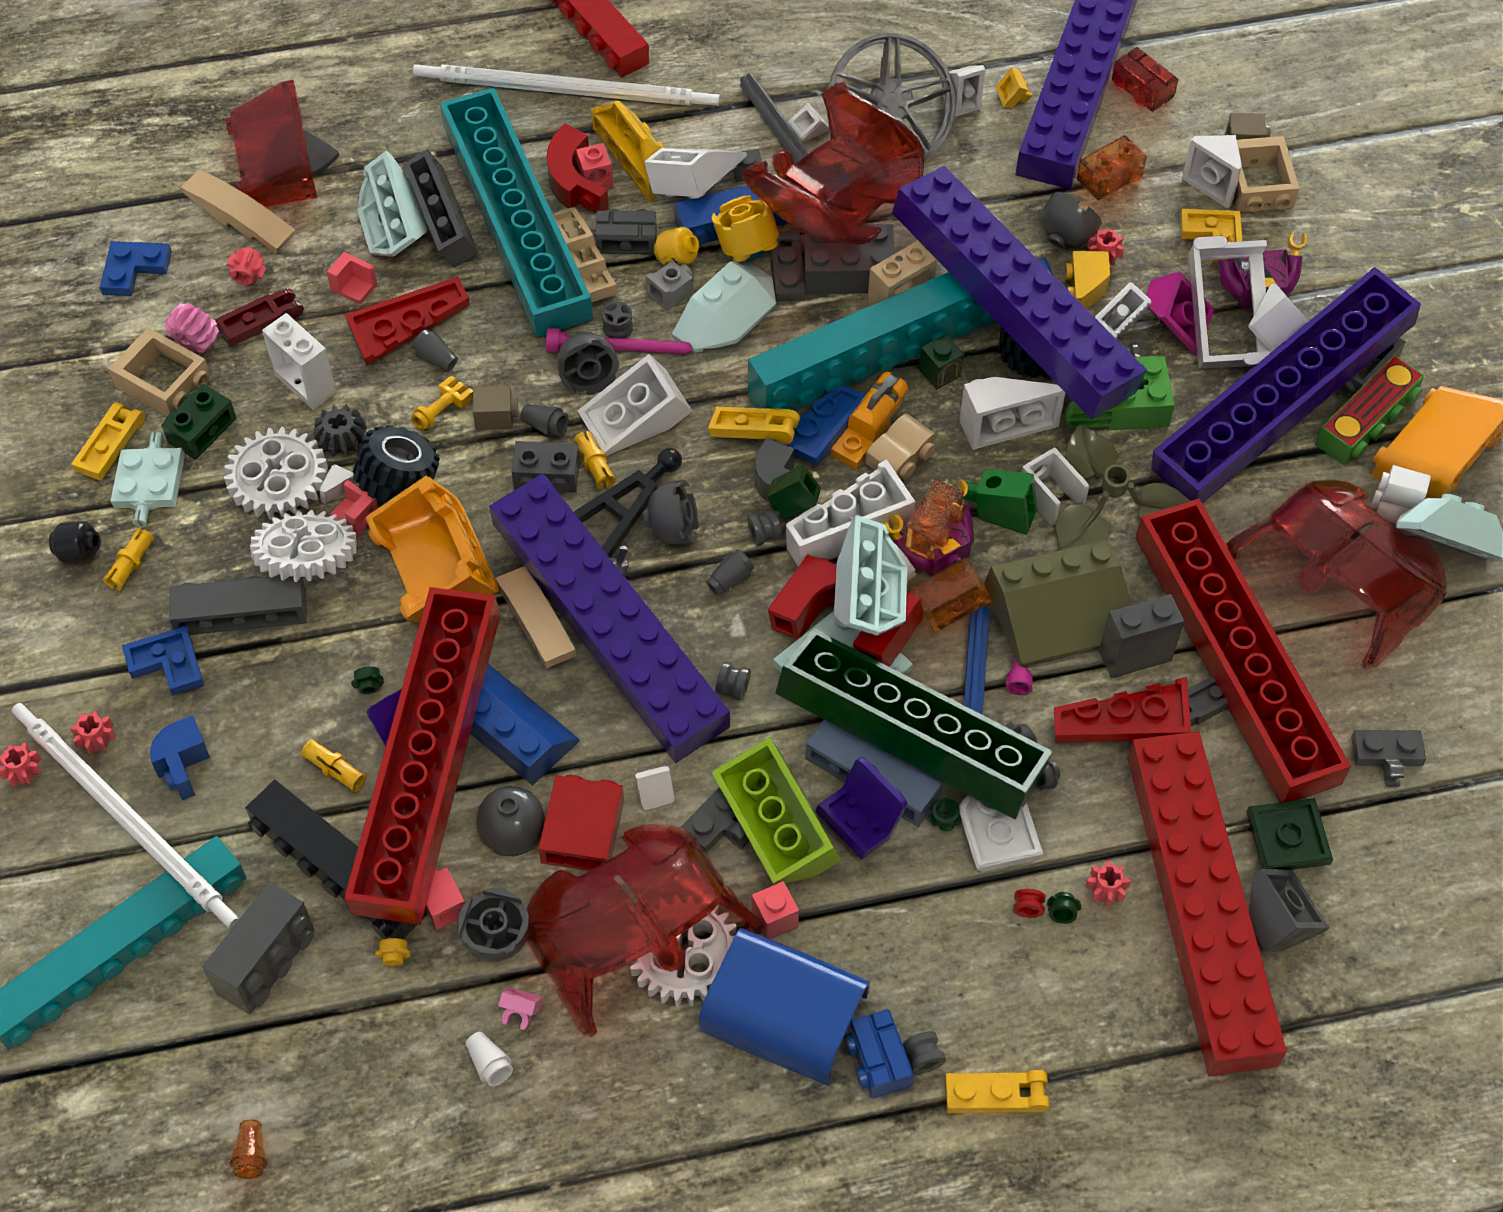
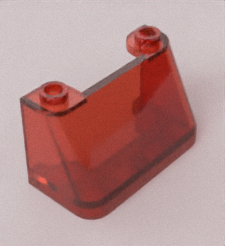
M294 79L282 81L231 110L230 117L225 118L228 134L234 135L241 181L236 182L237 189L264 207L317 198Z

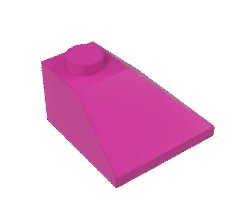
M1180 271L1151 280L1146 296L1151 299L1148 309L1194 355H1197L1191 283ZM1204 298L1208 329L1214 308Z

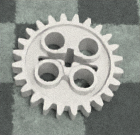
M284 427L280 428L278 434H274L273 430L268 428L266 436H262L260 432L256 431L255 440L252 441L250 438L245 437L246 446L236 445L237 455H228L230 464L224 466L226 472L224 480L229 496L233 497L236 506H243L245 513L253 509L257 518L263 512H267L268 519H272L274 513L279 512L283 519L284 513L287 510H291L295 515L299 505L308 509L307 500H318L316 491H320V487L327 476L326 470L328 465L323 449H319L316 440L310 441L307 433L299 437L297 429H293L289 435L286 434Z
M310 510L307 515H302L300 511H297L295 516L292 517L284 513V519L282 520L273 517L272 524L262 523V530H255V537H251L250 549L254 565L260 566L261 573L269 571V577L271 578L280 574L282 581L291 576L294 582H297L300 577H305L307 581H311L314 575L323 579L325 572L336 574V567L346 568V561H353V554L357 553V542L353 526L347 525L346 519L338 520L336 514L326 517L325 511L319 515H314L313 510Z
M674 894L673 904L669 905L663 898H660V909L657 910L653 906L648 905L647 912L649 917L638 914L637 923L640 927H630V935L633 939L626 941L627 949L630 950L626 954L627 963L633 964L630 967L631 976L640 975L637 979L639 988L649 984V997L654 996L659 991L661 993V1003L663 1004L671 996L674 997L676 1007H679L682 998H687L690 1006H694L695 996H700L703 1001L705 1000L709 988L735 937L733 935L737 933L736 924L727 925L729 922L728 912L718 916L719 904L715 903L709 909L706 908V897H702L698 904L693 903L692 894H688L686 901L680 903L677 894ZM689 922L683 978H678L683 924ZM664 928H673L677 931L671 936H664L659 933ZM700 931H707L712 934L707 939L695 937V934ZM661 960L673 963L667 969H660L655 966ZM699 963L708 967L705 971L699 973L690 969L693 965Z

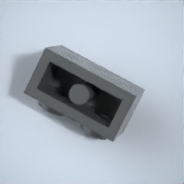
M515 441L512 464L514 490L543 473L559 494L566 492L577 493L580 466L578 444Z

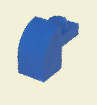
M192 715L169 724L156 735L151 745L150 759L158 777L165 776L171 791L177 789L182 800L195 796L185 768L210 758V755Z

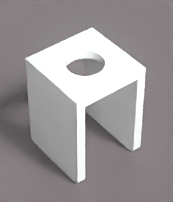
M1055 447L1022 466V472L1034 474L1037 511L1051 526L1056 524L1060 501L1042 482L1043 479L1050 476L1075 504L1085 505L1089 484ZM1043 465L1041 470L1035 474L1034 471Z

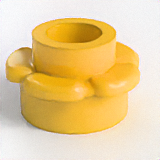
M397 938L383 939L379 942V951L375 952V956L382 958V964L402 965L404 959L410 957V951L407 950L408 942Z

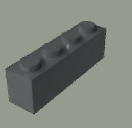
M428 149L403 163L440 254L453 268L479 254L443 166Z
M280 575L272 578L251 576L240 580L228 581L220 579L209 583H184L179 586H170L169 620L173 629L187 626L189 635L307 623L306 588L302 577L297 582H294L291 576L282 581Z

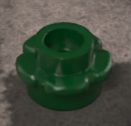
M362 667L354 671V680L351 682L352 687L358 688L361 694H373L384 684V678L381 676L379 668Z
M942 798L930 807L929 821L933 826H938L941 831L953 830L955 825L961 823L960 809L954 800ZM946 813L948 814V817L944 818L942 817V814Z
M1059 892L1047 900L1049 916L1053 921L1067 924L1077 919L1078 911L1081 910V902L1075 899L1071 893Z

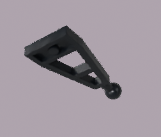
M663 449L657 457V464L649 472L643 474L639 470L574 511L582 523L603 509H606L620 520V523L601 547L609 558L614 554L647 507L652 493L658 489L655 482L666 472L672 473L681 467L682 456L676 449ZM635 488H641L643 491L629 510L617 501Z

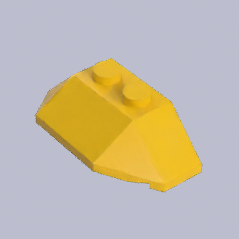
M619 100L591 108L592 129L649 203L655 201L657 194L652 192L644 162L660 148H664L663 144L660 141H656L652 136L649 126L645 122L642 123L636 114Z

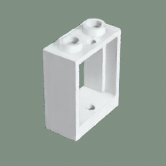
M285 313L262 330L274 375L312 410L337 393L326 348L293 318Z

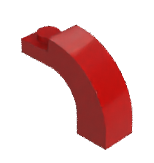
M564 123L552 137L547 149L546 158L550 188L558 201L568 209L580 204L586 210L595 213L597 211H606L609 209L608 190L583 177L576 171V149L589 146L588 135Z

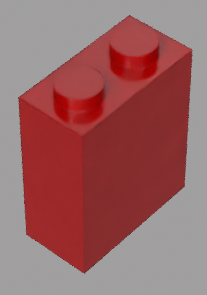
M572 774L566 776L556 775L538 848L541 864L609 874L624 804L623 785H618L611 780H585L578 775Z

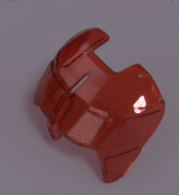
M841 82L830 86L822 94L827 109L830 140L812 150L796 164H794L791 155L787 151L780 150L775 152L772 156V164L777 175L768 170V163L766 161H761L750 165L742 173V177L747 186L760 200L764 201L775 214L798 231L806 232L808 235L824 242L859 245L871 242L882 232L880 227H862L870 216L884 203L895 204L899 188L923 176L925 152L918 137L894 116L847 89L846 83Z
M1335 479L1311 480L1303 486H1299L1275 507L1263 521L1256 522L1236 535L1226 546L1233 559L1237 560L1240 558L1239 552L1262 533L1275 528L1286 540L1310 559L1298 576V583L1302 589L1309 592L1317 591L1332 577L1377 611L1371 646L1361 664L1364 669L1377 667L1402 643L1404 636L1413 628L1421 625L1443 601V597L1447 594V581L1443 563L1437 551L1424 537L1403 534L1365 504L1370 499L1367 497L1369 493L1346 481ZM1371 523L1375 525L1361 534L1352 543L1349 541L1354 533Z
M660 823L645 824L624 832V835L621 837L622 841L628 846L625 851L579 877L574 876L568 871H556L538 887L527 906L529 915L527 943L543 971L549 974L557 986L558 996L578 1030L584 1035L588 1034L590 1038L597 1035V1029L592 1016L593 982L595 977L621 968L652 952L657 964L662 969L670 972L678 970L683 965L685 957L676 937L705 918L719 904L736 914L745 925L746 930L762 935L761 929L764 927L739 897L724 884V879L696 837L692 836L685 828ZM619 875L635 894L639 902L634 905L627 893L613 877Z

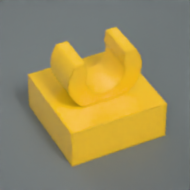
M1011 67L995 86L1004 108L1013 109L1018 102L1026 103L1032 96V93L1028 92V83L1024 80L1020 69Z

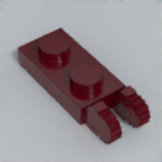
M286 288L272 295L267 294L217 318L215 321L218 330L228 345L232 347L261 333L264 328L285 313L295 319V317L303 313L304 307L298 300L294 301L296 295L293 290Z

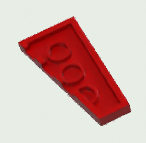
M457 276L345 314V317L367 366L417 337L422 331L429 330L468 307L470 303L469 297Z
M1187 677L1176 679L1175 684L1162 687L1160 683L1146 686V690L1128 694L1127 691L1115 693L1112 698L1101 701L1093 698L1054 707L1055 743L1133 741L1134 739L1191 732Z

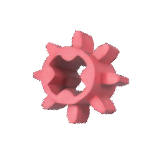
M1098 230L1096 238H1089L1087 248H1089V251L1109 252V264L1114 265L1116 257H1123V237H1118V234L1113 230Z
M247 247L237 249L236 254H230L227 266L230 267L229 274L239 284H255L257 278L262 279L266 267L262 265L264 259L255 249Z
M95 710L92 714H80L76 726L70 727L75 736L73 742L76 748L80 749L85 746L89 755L101 750L106 751L109 740L115 739V734L110 729L113 724L109 716L101 719Z
M23 743L21 746L8 745V749L0 756V764L2 766L0 767V777L2 779L8 778L12 787H15L17 783L31 784V780L35 775L41 774V770L36 764L41 760L36 750L30 752L26 743Z
M1109 860L1101 868L1095 865L1092 866L1090 872L1092 877L1087 879L1085 885L1086 888L1093 889L1092 901L1099 900L1105 902L1107 907H1110L1111 902L1116 898L1121 902L1124 901L1126 896L1125 890L1129 889L1131 879L1124 878V866L1117 867L1112 865Z

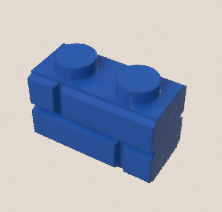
M882 1010L870 1016L866 1015L851 1020L848 1026V1034L844 1035V1042L849 1056L856 1055L860 1067L855 1068L861 1089L868 1088L870 1097L874 1099L887 1095L890 1092L910 1088L913 1084L914 1074L890 1010Z

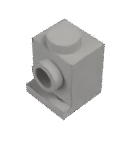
M671 261L656 273L652 274L650 272L646 275L647 295L667 312L693 293V273L686 264L679 266L674 261Z

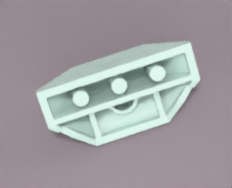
M385 151L364 167L363 176H365V179L361 186L357 211L369 252L372 255L396 256L429 229L409 178L388 151Z
M730 261L690 298L672 333V338L678 342L690 343L694 353L702 352L703 349L719 348L738 343L776 308L773 277L750 262Z
M1442 494L1441 499H1425L1400 515L1397 521L1396 528L1484 559L1503 560V530L1497 515L1484 511V505L1473 502H1465L1464 504L1461 503L1462 497Z
M855 515L852 518L837 560L834 616L848 627L878 636L902 625L906 621L907 565L897 546L888 536L889 531L885 524Z

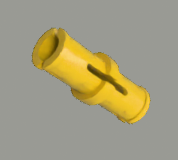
M585 431L588 439L585 438L583 432H580L575 436L574 443L578 444L579 451L583 457L582 464L584 468L591 472L599 489H604L602 481L606 488H610L615 483L616 478L607 464L605 452L599 449L590 431Z
M141 528L135 530L125 548L118 551L116 554L117 560L103 578V582L108 587L121 591L133 570H137L142 564L141 558L155 540L153 535L146 530L142 531Z
M315 739L309 740L304 745L301 757L306 758L322 769L324 776L329 779L335 778L352 792H357L364 785L367 775L347 763L345 756L338 752H331Z

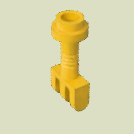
M448 377L439 384V394L442 395L427 408L419 406L413 411L411 416L413 424L419 430L432 428L436 423L434 417L446 409V407L453 403L462 409L473 400V390L471 388L467 389V386L462 382L458 383V379L455 377Z

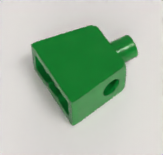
M987 469L984 471L979 484L965 481L968 485V491L963 499L977 503L979 519L1021 534H1028L1037 512L1034 474Z

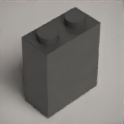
M1171 594L1109 611L1099 653L1111 679L1172 661L1184 619Z

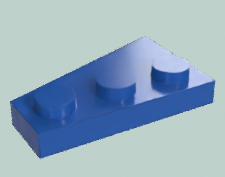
M840 385L813 403V408L800 416L798 426L793 429L795 432L794 438L786 446L795 449L794 456L818 466L848 428V419L861 403L865 394Z

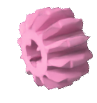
M180 303L171 311L164 324L167 335L173 338L174 342L194 353H204L211 347L219 333L216 326L217 323L209 317V313L203 312L200 307L195 308L191 303Z

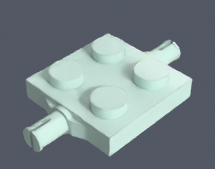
M151 432L147 448L124 449L120 452L110 502L114 509L131 508L136 510L133 524L137 527H141V525L145 527L147 525L150 510L160 507H176L185 453L182 448H161L164 438L161 432H156V434Z

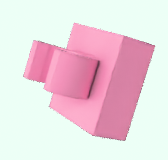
M512 987L503 991L498 1004L499 1007L506 1008L502 1015V1024H509L512 1014L518 1013L522 1018L520 1029L525 1030L530 1026L532 1016L541 1011L544 997Z

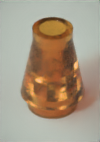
M249 1119L239 1124V1133L229 1162L233 1168V1174L239 1178H257L263 1174V1169L267 1166L262 1136V1123L260 1121Z

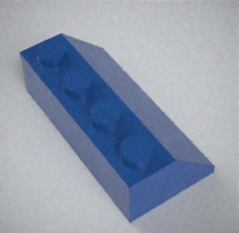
M488 664L470 734L533 786L579 742V738Z

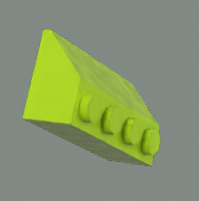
M770 737L712 771L714 778L774 885L782 881L790 883L813 878L842 861L840 854L790 767Z

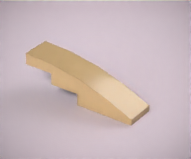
M201 169L180 187V191L225 227L229 224L232 225L250 241L255 237L274 254L294 235L295 229L266 207L235 187Z
M576 207L553 213L591 296V303L617 295V284L608 272L605 259L595 245L593 233Z
M525 566L495 578L521 631L524 630L532 648L536 649L546 669L576 656V650L560 620Z

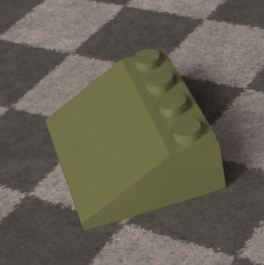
M1108 539L993 565L990 567L983 586L990 605L1021 667L1099 649L1109 611L1131 605L1121 564Z

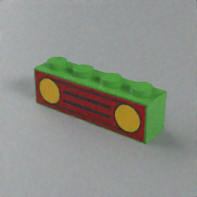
M1394 355L1321 427L1315 446L1344 466L1353 457L1359 459L1369 445L1368 442L1371 439L1378 440L1386 430V424L1390 420L1392 422L1397 421L1405 409L1404 406L1408 402L1413 404L1419 398L1423 391L1420 385L1425 375Z

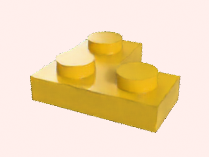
M1181 209V239L1223 236L1226 238L1232 236L1235 242H1242L1240 211ZM1219 259L1212 260V263H1218Z

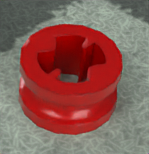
M1020 889L1015 892L1014 899L1016 903L1013 906L1015 914L1028 918L1044 915L1045 907L1042 904L1045 903L1046 895L1043 892L1035 889Z

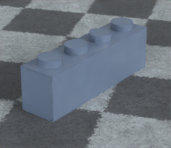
M823 720L806 743L805 759L845 783L855 760L860 757L866 758L878 768L881 775L893 787L903 794L907 801V807L902 818L919 828L929 814L930 807L939 800L943 782L840 727Z

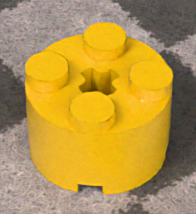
M750 195L735 198L720 206L721 213L717 216L715 213L712 215V222L723 253L732 256L736 262L744 261L750 257V254L761 250H772L778 245L779 231L769 200L765 196L758 195L760 200H752Z

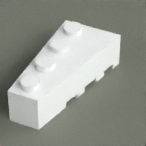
M886 459L878 464V469L869 475L864 473L856 478V483L844 491L839 489L831 495L832 499L823 505L817 504L787 523V550L798 567L807 554L819 559L831 560L840 555L849 526L855 515L879 523L886 521L889 527L893 529L889 516L899 515L902 518L903 526L915 520L916 502Z

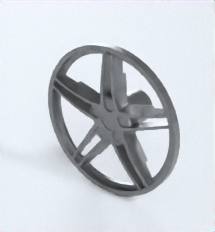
M882 33L869 36L848 49L837 62L832 72L828 86V110L832 124L844 144L866 161H870L875 157L877 160L884 158L888 167L906 166L918 162L929 156L942 144L953 124L956 95L951 75L942 59L929 46L918 39L898 33ZM884 43L883 57H881L880 82L878 84L843 73L845 66L857 53L870 46ZM891 43L895 44V78L889 77ZM900 45L912 48L923 55L935 68L940 79L902 85ZM840 77L871 88L870 94L839 81ZM941 83L944 89L913 98L912 90ZM837 88L847 92L849 96L868 104V114L858 127L859 130L853 139L844 128L839 116ZM945 94L943 122L934 139L928 143L909 108ZM907 118L914 132L916 133V135L919 136L921 142L923 143V149L921 148L920 144L913 136L911 131L902 121L903 119ZM873 119L881 121L862 146L858 145V141ZM890 122L916 153L905 157L890 158L873 154L865 149L878 136L887 123Z

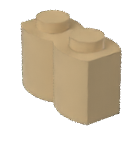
M905 413L893 423L886 433L881 435L866 452V465L873 470H877L878 464L887 459L900 480H907L914 472L915 464L922 459L924 461L933 454L936 447L934 445L935 433Z

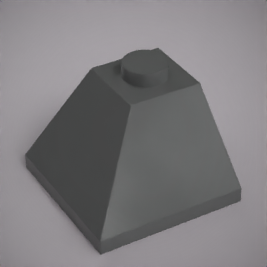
M1258 869L1254 872L1249 915L1257 944L1265 952L1284 951L1329 929L1293 870Z

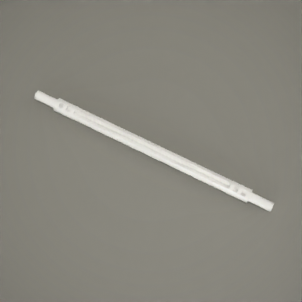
M415 64L413 66V76L440 78L441 82L691 106V103L719 106L720 95L692 92V89L444 64L441 67Z
M22 703L14 705L11 712L27 727V733L186 889V892L198 904H201L205 911H212L231 930L240 918L222 902V895L215 891L202 876L157 834L43 719H37Z

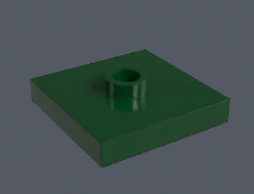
M1315 798L1248 807L1247 816L1262 869L1295 870L1331 865L1333 857Z

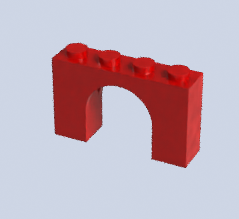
M807 554L768 608L772 630L797 640L802 637L817 615L827 607L835 604L837 565L832 564L827 559H819ZM907 591L906 621L902 625L878 636L861 631L852 643L853 648L890 667L923 619L921 598Z

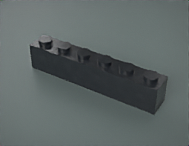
M274 779L245 807L250 818L248 825L260 837L266 834L271 838L275 849L284 857L289 855L294 857L298 861L296 863L297 866L307 876L312 877L315 875L323 881L321 883L322 887L331 896L336 898L340 895L344 899L358 846ZM425 907L423 919H424V918L427 916V914H428V913H427V910H426V907ZM366 917L372 922L371 926L375 932L384 939L388 937L404 939L417 926V924Z

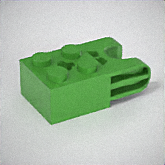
M1165 355L1135 357L1147 369L1136 394L1093 419H1090L1072 401L1065 411L1066 423L1071 428H1077L1082 424L1087 428L1108 427V431L1169 427L1175 403Z

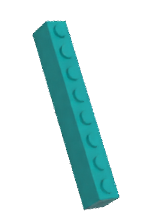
M215 836L184 858L222 896L235 892L242 882L247 879L241 864L218 836ZM164 872L0 988L1 1042L7 1050L13 1046L23 1044L38 1028L45 1023L57 1020L62 1015L63 1010L76 1001L86 999L91 995L94 988L102 982L118 976L130 962L136 958L144 957L153 949L155 944L167 936L175 935L187 921L207 911L186 892V889L170 873Z

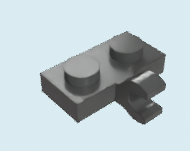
M1354 730L1351 736L1356 766H1383L1386 787H1400L1399 778H1404L1405 776L1403 766H1423L1426 761L1421 730Z
M720 787L679 828L680 835L705 854L723 836L727 837L740 849H743L749 842L746 833Z

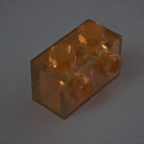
M1123 135L1080 159L1076 179L1099 201L1108 195L1115 194L1125 185L1138 181L1144 174L1147 156L1126 135Z
M935 479L906 525L904 548L933 561L940 547L944 548L948 543L952 527L955 523L959 524L965 513L966 506L962 505L964 492Z
M968 557L910 588L912 593L921 598L922 612L934 632L945 628L992 602L983 581Z

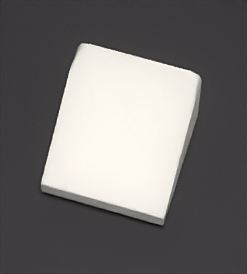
M809 103L788 121L802 142L826 133L831 129Z
M332 465L320 487L321 502L326 504L343 494V484L347 480L355 484L354 473L338 465Z
M668 766L635 774L636 789L643 810L675 802Z

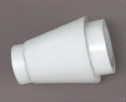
M477 1032L467 1039L465 1045L482 1082H487L489 1086H497L511 1076L513 1072L511 1058L486 1037L483 1032Z

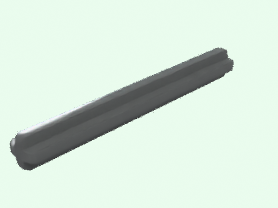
M754 75L742 76L740 86L802 172L818 169L819 164Z

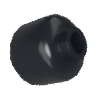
M87 521L60 523L49 537L50 551L63 563L89 562L95 557L101 545L99 533Z

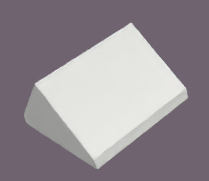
M1236 135L1194 136L1190 142L1182 176L1184 181L1227 209L1232 206L1242 169Z
M1273 283L1267 290L1248 327L1269 351H1274L1309 321L1277 284Z

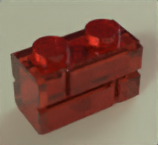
M1135 47L1127 55L1116 60L1112 74V80L1118 89L1127 91L1133 96L1137 104L1144 105L1152 112L1174 97L1179 80L1139 47Z

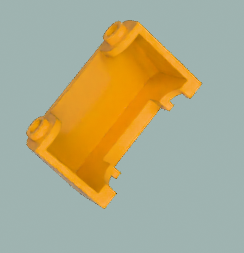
M1444 386L1439 387L1437 390L1432 388L1422 402L1424 406L1388 448L1382 446L1376 453L1372 461L1376 466L1371 476L1380 481L1383 472L1389 473L1392 465L1427 474L1431 478L1425 499H1441L1442 494H1449L1455 490L1461 477L1485 448L1493 447L1503 434V400Z
M427 475L366 516L370 527L368 534L371 540L377 546L382 545L390 550L407 591V594L401 597V605L399 606L402 615L407 621L420 624L429 587L486 595H495L499 592L496 579L463 505L452 492Z

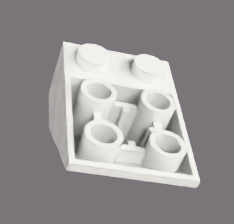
M660 148L644 163L653 194H665L667 197L689 196L691 199L703 197L706 191L714 184L719 183L729 171L735 169L737 164L747 157V153L710 149Z

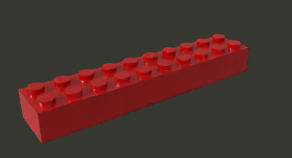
M1200 499L1142 516L1135 538L1166 595H1172L1184 619L1183 626L1210 676L1215 678V685L1219 686L1223 692L1222 698L1227 699L1229 711L1279 802L1300 800L1342 785L1351 765Z
M429 587L344 897L352 915L417 925L422 923L500 619L496 597L493 595Z
M1200 732L1134 739L1127 759L1208 1077L1279 1067L1287 1050Z

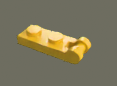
M113 403L71 463L74 471L102 481L136 429H140L145 423V412L138 409L131 411L124 404Z
M716 406L708 430L710 437L766 439L767 437L787 445L794 438L795 432L793 429L798 426L800 415L790 409Z
M1032 1070L1026 1073H946L947 1113H1027L1047 1111L1050 1109L1049 1097L1045 1095L1044 1088L1048 1084L1047 1072ZM1020 1088H1030L1031 1096L1020 1097Z

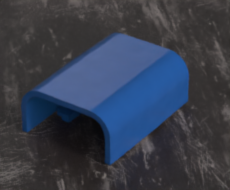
M740 928L703 1002L699 1015V1031L828 1086L836 1053L861 997L865 999L868 997L870 981L806 953Z

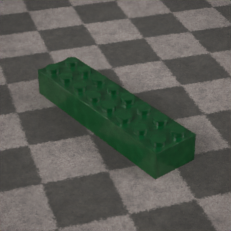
M815 628L812 629L783 665L775 694L1013 819L1017 818L1041 781L1053 752Z

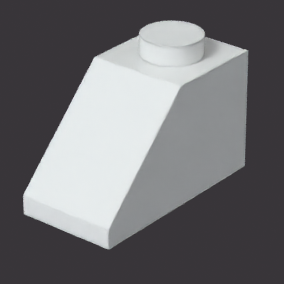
M967 66L950 71L956 95L955 117L980 110L985 77L984 66Z

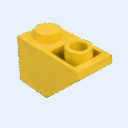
M1073 251L1071 263L1065 264V281H1070V286L1067 287V290L1086 309L1106 295L1110 279L1109 252Z

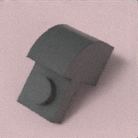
M767 437L755 457V486L760 496L768 501L767 496L772 480L794 468L795 454L794 448Z

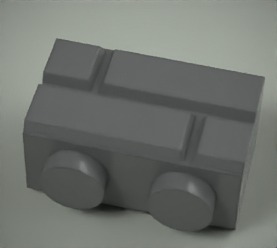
M613 208L606 211H597L595 241L601 254L655 255L654 244L657 235L656 212L645 209L619 211Z

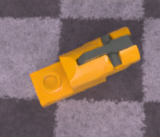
M885 372L880 376L850 415L848 428L831 448L832 457L855 470L860 467L866 459V452L870 446L889 430L891 417L901 406L904 397L907 395L908 386L904 380L896 378L890 372Z

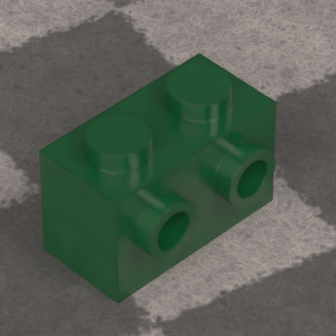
M202 383L194 392L187 396L186 400L174 412L166 417L161 426L170 445L175 448H182L186 455L196 460L237 418L231 400Z

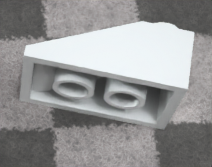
M648 354L577 411L589 431L593 434V438L600 449L608 456L671 429L690 414L692 409L667 370Z
M1001 377L976 379L964 384L959 422L972 450L1059 427L1065 392L1057 384Z

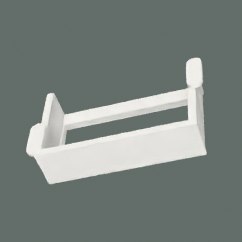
M1223 236L1198 237L1194 240L1189 252L1199 370L1256 366L1272 352L1255 335L1257 352L1209 356L1201 260L1248 258L1254 316L1266 294L1263 252L1267 247L1266 240L1227 242V239Z

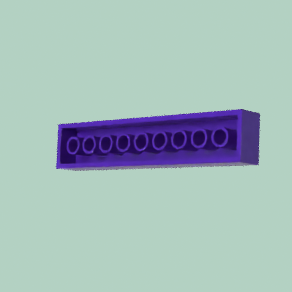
M1137 0L1074 1L1019 150L1016 176L1067 189L1072 188Z
M942 166L899 188L892 214L1090 419L1097 417L1137 393L1147 369L946 166Z
M1376 267L1372 268L1154 449L1151 470L1190 501L1200 499L1203 504L1416 324L1421 303Z
M543 473L489 506L494 527L675 763L730 728V711Z

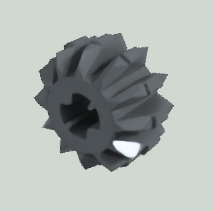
M333 404L332 411L322 410L321 417L315 418L313 435L319 444V448L323 449V452L329 451L333 457L342 452L347 457L349 450L358 452L359 444L362 443L363 437L366 436L367 427L365 420L361 418V414L357 409L350 410L347 404L343 408L338 409Z

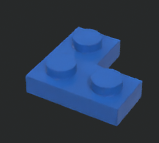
M111 241L100 284L102 295L132 296L137 273L167 274L172 253L170 244Z
M187 626L122 645L132 679L164 669L172 696L205 686Z

